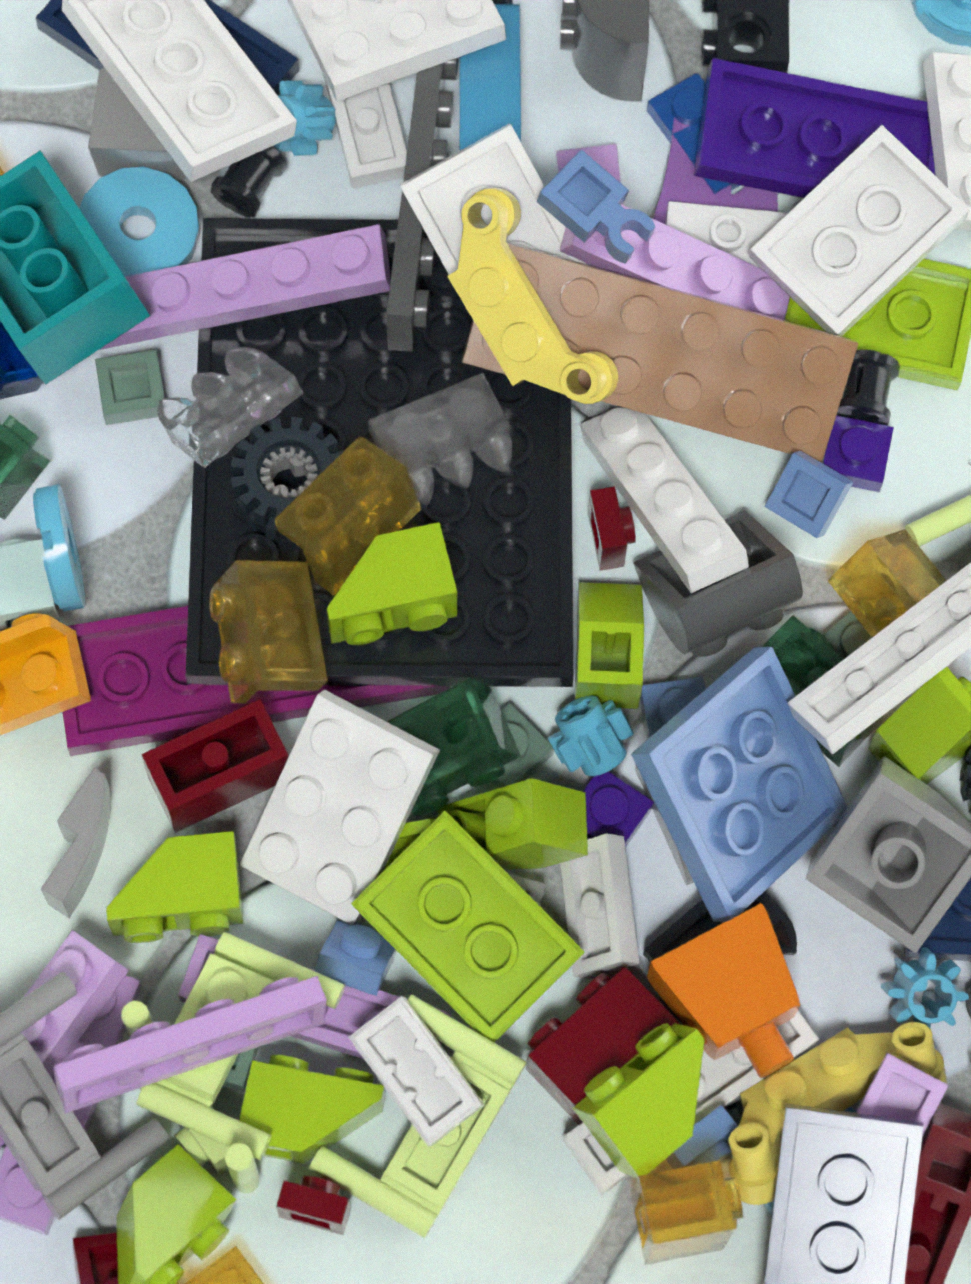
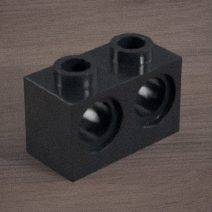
M702 0V13H712V29H703L702 66H709L712 59L715 58L787 73L789 66V0ZM747 45L756 51L744 53L736 50L734 46Z

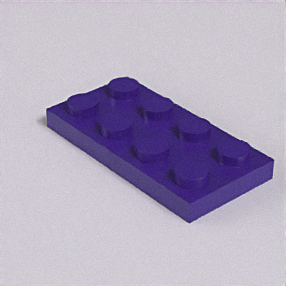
M713 58L707 70L694 176L805 198L881 125L936 176L927 101Z

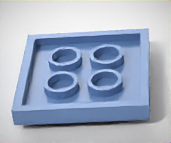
M754 647L631 754L712 920L716 922H727L740 915L832 829L848 808L816 738L797 722L792 715L788 702L795 697V694L773 647Z

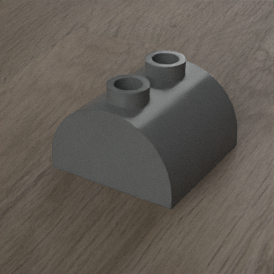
M562 0L560 49L572 50L575 67L583 80L594 90L607 97L622 101L642 102L649 44V0Z
M746 510L725 519V522L746 549L749 564L747 569L690 593L661 550L633 562L639 581L655 616L671 642L683 654L691 652L694 656L698 657L716 654L727 645V634L746 625L752 630L771 628L783 619V608L802 599V582L794 554Z

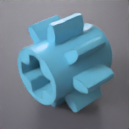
M281 81L279 86L281 95L277 96L297 120L294 137L274 145V148L278 152L292 151L294 156L316 155V141L331 140L333 137L331 133L335 125V107L332 106L326 97L322 96L323 86L321 84H304L303 81Z
M584 696L570 702L557 713L555 722L560 732L549 736L548 740L561 764L565 763L569 772H574L581 767L586 776H598L612 770L624 760L627 751L622 740L634 735V732L621 708H616L613 700H608L601 705L596 696Z
M923 947L919 953V960H912L906 963L903 959L896 957L894 962L898 970L893 981L881 983V989L887 995L899 1000L892 1006L889 1014L899 1024L907 1021L914 1015L913 1022L923 1023L929 1028L931 1023L941 1021L954 1026L956 1021L952 1013L955 1010L957 1001L969 999V994L957 985H953L951 982L960 973V967L949 959L936 968L935 954L928 948ZM928 980L936 985L935 990L924 992L922 1002L917 1001L914 998L915 991H925Z

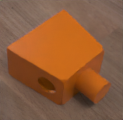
M762 903L650 962L647 978L651 986L684 1026L698 1029L705 1039L704 1051L713 1060L719 1059L742 1046L759 1078H763L780 1070L795 1059L777 1027L795 1017L800 1007L799 996L768 913Z

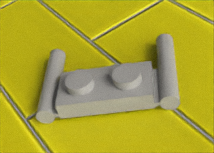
M64 972L59 973L0 1014V1136L33 1188L42 1193L47 1207L58 1220L169 1141V1136L158 1120L153 1118L100 1157L73 1111L65 1114L54 1081L28 1040L22 1034L24 1030L77 994L74 984Z

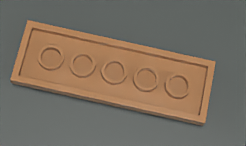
M507 242L570 350L579 355L591 351L600 352L607 355L614 362L618 371V383L614 392L608 398L602 400V402L788 454L802 451L822 463L859 344L857 341ZM472 320L461 359L462 363L505 374L474 320ZM581 369L578 375L579 383L584 389L589 390L591 378L586 371Z

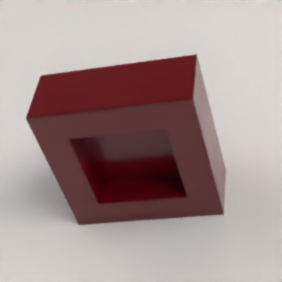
M615 486L590 490L587 514L599 570L624 567L627 544L636 543L631 509L629 506L619 508Z
M304 1175L301 1178L300 1185L283 1181L276 1209L280 1218L344 1235L351 1206L349 1198L339 1196L341 1189L339 1185L328 1180Z

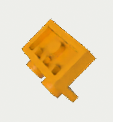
M34 613L15 619L11 623L10 628L0 631V735L91 701L75 630L49 615Z

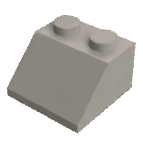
M884 756L812 857L806 880L914 953H917L971 878V824L937 791Z

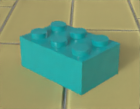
M39 150L0 176V321L19 351L46 385L150 317V314L41 150Z

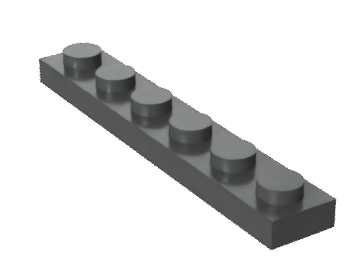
M459 57L417 72L403 182L447 158L448 141L439 139L440 127L451 128L453 91H444L446 80L457 79ZM403 191L387 306L388 350L413 352L416 327L427 328L430 290H421L420 288L422 276L433 277L436 251L427 238Z

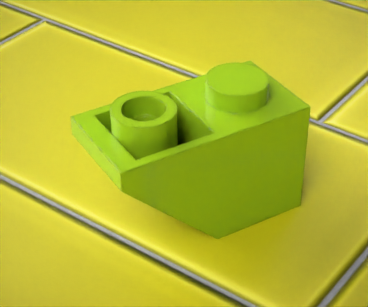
M440 522L377 535L327 607L331 643L346 641L351 645L367 644L380 639L384 632L406 627H410L413 631H427L446 623L447 618L457 616V589Z
M579 582L575 700L584 696H596L601 705L608 700H613L616 708L638 709L643 686L644 612L642 585Z
M945 667L923 684L876 730L868 750L878 762L885 756L927 785L966 756L971 748V682L964 677L957 679L949 668Z
M531 778L438 807V817L446 811L503 870L541 869L588 856L585 792Z
M234 831L168 837L106 907L107 922L113 936L124 935V940L130 943H148L162 939L164 931L190 929V934L199 937L201 934L210 937L229 932V925L243 924L238 850Z
M675 1023L671 1027L669 1024L656 1027L637 1043L636 1050L639 1053L620 1069L616 1066L610 1067L594 1077L584 1089L587 1097L573 1107L574 1111L620 1172L641 1180L693 1136L705 1041L697 1028Z
M271 1055L269 1063L252 1060L239 1121L272 1135L264 1154L265 1157L305 1164L315 1157L321 1146L331 1147L382 1113L386 1099L385 1087L373 1084L374 1075L361 1070L336 1068L334 1076L308 1071L309 1063L304 1060L284 1055Z
M179 1144L132 1183L116 1215L118 1284H176L185 1272L181 1267L183 1263L193 1254L200 1260L208 1257L221 1244L230 1231L223 1223L232 1209L236 1198Z

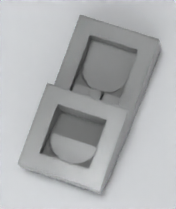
M96 768L92 770L57 820L64 839L72 844L41 887L47 904L69 919L82 900L94 876L108 832L111 813V791L105 774Z

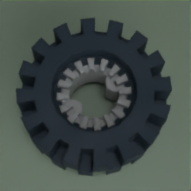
M280 417L270 419V431L264 433L260 425L251 429V442L249 443L242 438L236 447L238 458L232 457L231 480L237 509L241 517L247 515L248 526L255 532L261 526L265 527L267 538L277 541L279 531L287 532L288 542H298V531L307 530L309 538L315 537L320 534L319 524L323 522L329 528L336 521V509L343 511L346 503L347 476L343 450L338 451V441L332 434L324 438L323 426L314 421L309 430L303 429V419L299 417H291V428H282ZM285 469H290L295 477L303 475L307 477L304 486L298 487V491L292 490L291 493H289L285 485L275 486L272 480L277 473Z

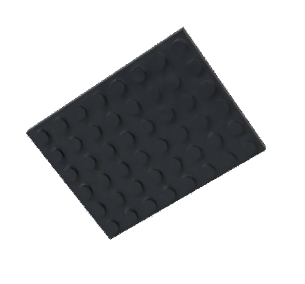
M203 218L201 261L380 224L386 235L391 279L398 220ZM437 253L435 254L433 277L422 276L420 289L430 290L429 317L427 328L416 327L413 352L388 350L387 306L389 291L199 329L185 673L187 685L573 687L571 399L564 394L526 380L512 386L505 374L462 363L461 359L473 319L447 277L449 274ZM279 417L282 428H291V417L302 418L303 429L309 430L313 421L323 426V437L326 438L329 434H332L338 441V451L343 450L346 460L347 492L345 491L346 503L343 511L336 509V521L329 528L321 522L319 524L320 534L315 537L309 538L307 530L298 531V542H288L287 532L279 531L277 541L267 538L265 527L263 526L255 532L248 526L247 515L241 517L233 494L231 462L232 457L238 458L237 445L242 438L250 443V430L257 425H260L264 433L270 431L269 420ZM285 469L277 473L272 482L275 486L285 485L289 493H291L292 490L298 491V487L304 486L307 477L305 475L295 477L290 469ZM440 522L457 589V616L447 618L446 623L427 631H413L410 627L384 632L380 639L367 644L351 645L346 641L331 643L327 607L377 535Z

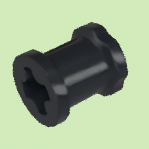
M271 146L231 164L224 176L215 178L210 192L223 206L245 217H255L260 209V197L272 178L280 177L287 167L286 160Z
M856 350L847 379L844 398L841 399L837 415L888 426L891 412L886 407L891 381L899 375V362L890 355L874 350Z

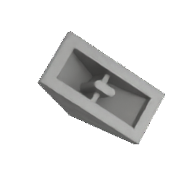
M105 67L101 69L98 74L88 149L98 175L103 177L120 168L148 167L165 172L175 180L187 178Z

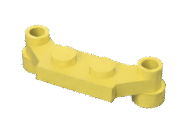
M489 188L478 191L462 208L463 231L458 270L447 277L510 383L514 386L526 380L564 394L569 399L582 404H594L608 398L614 392L618 383V371L614 362L607 355L600 352L591 351L579 355L570 350L506 242V237L516 230L520 222L521 209L518 200L512 193L502 188ZM485 204L492 211V220L489 225L485 224L481 218V210ZM581 369L586 371L591 378L589 390L584 389L579 383L578 375Z
M919 1022L905 1023L899 1026L894 1033L854 1034L849 1028H845L740 1093L744 1113L739 1126L729 1136L733 1157L729 1164V1174L736 1197L742 1202L751 1205H762L774 1201L786 1103L838 1111L846 1110L863 1099L886 1052L947 1083L944 1060L934 1047L931 1029Z

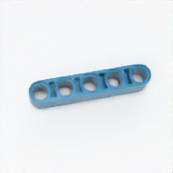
M494 4L505 24L506 40L459 58V151L509 123L521 142L520 4Z

